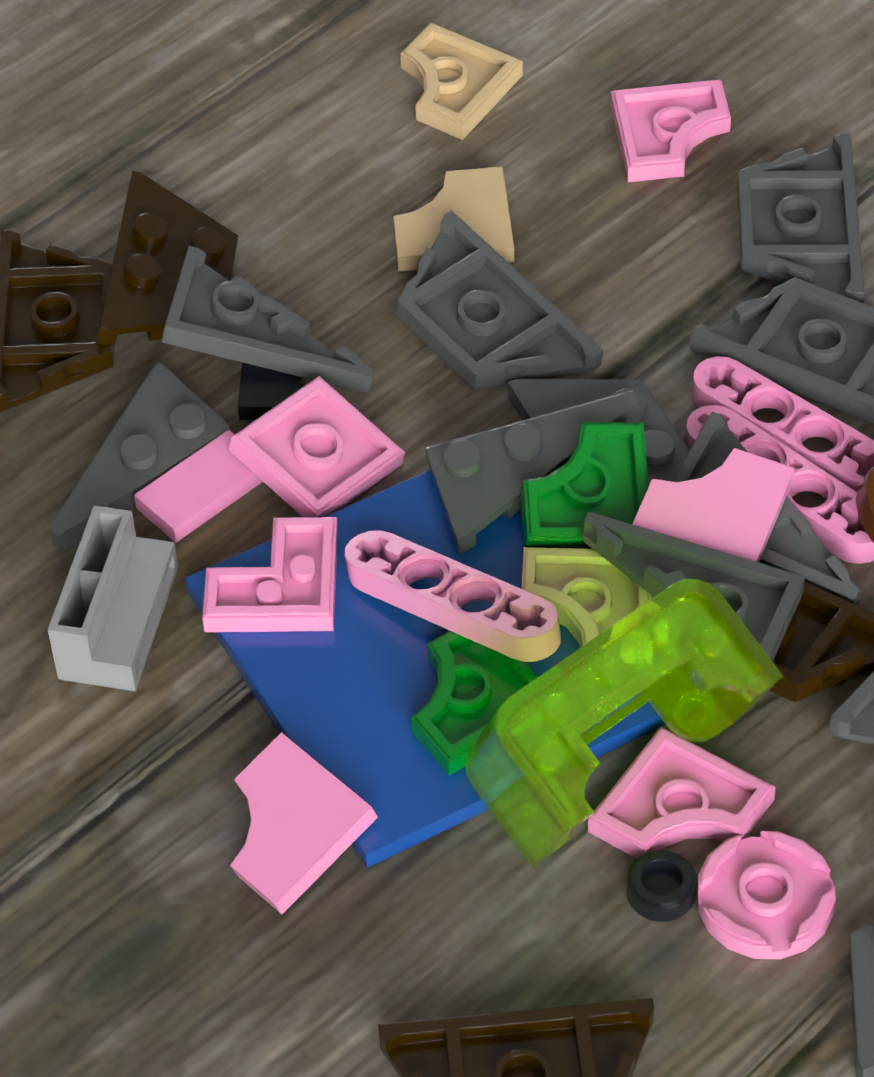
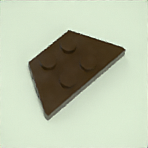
M132 171L96 344L103 346L115 345L119 334L146 332L149 341L163 339L165 324L188 247H197L205 252L204 264L231 281L238 235L141 172Z
M10 230L1 231L0 412L114 367L115 345L103 346L96 344L112 263L91 256L80 257L69 249L51 243L45 251L21 244L20 234Z
M804 582L802 597L765 679L752 675L681 618L679 649L795 703L874 668V613Z
M653 998L378 1024L380 1049L400 1077H632L654 1022Z

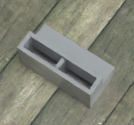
M93 506L48 627L52 654L59 680L136 692L178 570L175 542L136 537L132 511Z

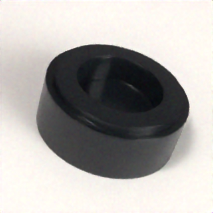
M658 850L643 854L632 863L627 875V898L631 907L642 917L657 922H667L682 917L691 909L695 901L697 880L694 868L684 857L674 852Z

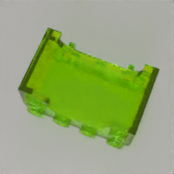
M683 579L667 587L511 695L499 707L470 747L465 760L466 774L475 791L533 868L557 851L570 838L572 830L594 813L585 800L584 788L589 775L600 765V762L587 745L648 702L676 736L689 742H705L716 737L740 720L784 676L717 589L710 583L699 579Z

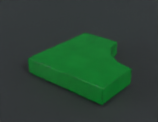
M581 422L577 430L575 451L568 462L548 476L523 481L520 487L524 547L591 548L582 541L584 522L589 512L633 524L649 487L644 423Z
M449 631L427 643L428 659L438 675V684L429 702L410 718L413 735L450 776L557 713L558 697L526 662L510 658Z

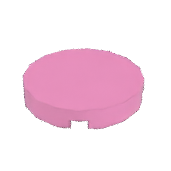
M761 831L760 837H748L743 839V834L726 839L708 854L698 874V913L708 933L728 950L753 959H783L806 951L825 935L834 915L836 902L835 886L830 877L831 870L824 857L799 838L779 831Z

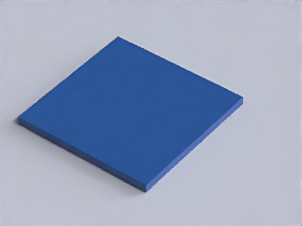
M430 470L324 516L337 517L338 524L334 631L214 632L279 734L282 732L372 806L378 818L352 843L353 848L366 868L714 702L715 687L689 653L679 649L678 639L652 606L650 667L584 665L580 644L569 630L560 624L561 644L557 651L548 658L535 662H526L558 697V712L449 776L413 735L410 718L429 702L438 684V675L428 659L427 643L450 630L366 594L352 586L348 577L344 556L346 545L355 536L367 531L381 530L395 534L521 589L524 550L521 510L510 519L503 514L476 534V546L467 552L459 554ZM272 540L208 568L271 567ZM206 569L185 578L187 592L202 615ZM424 578L415 581L410 587L414 589H429L437 586L441 581L436 578ZM477 600L467 603L461 609L467 612H480L490 608L493 603L486 600Z

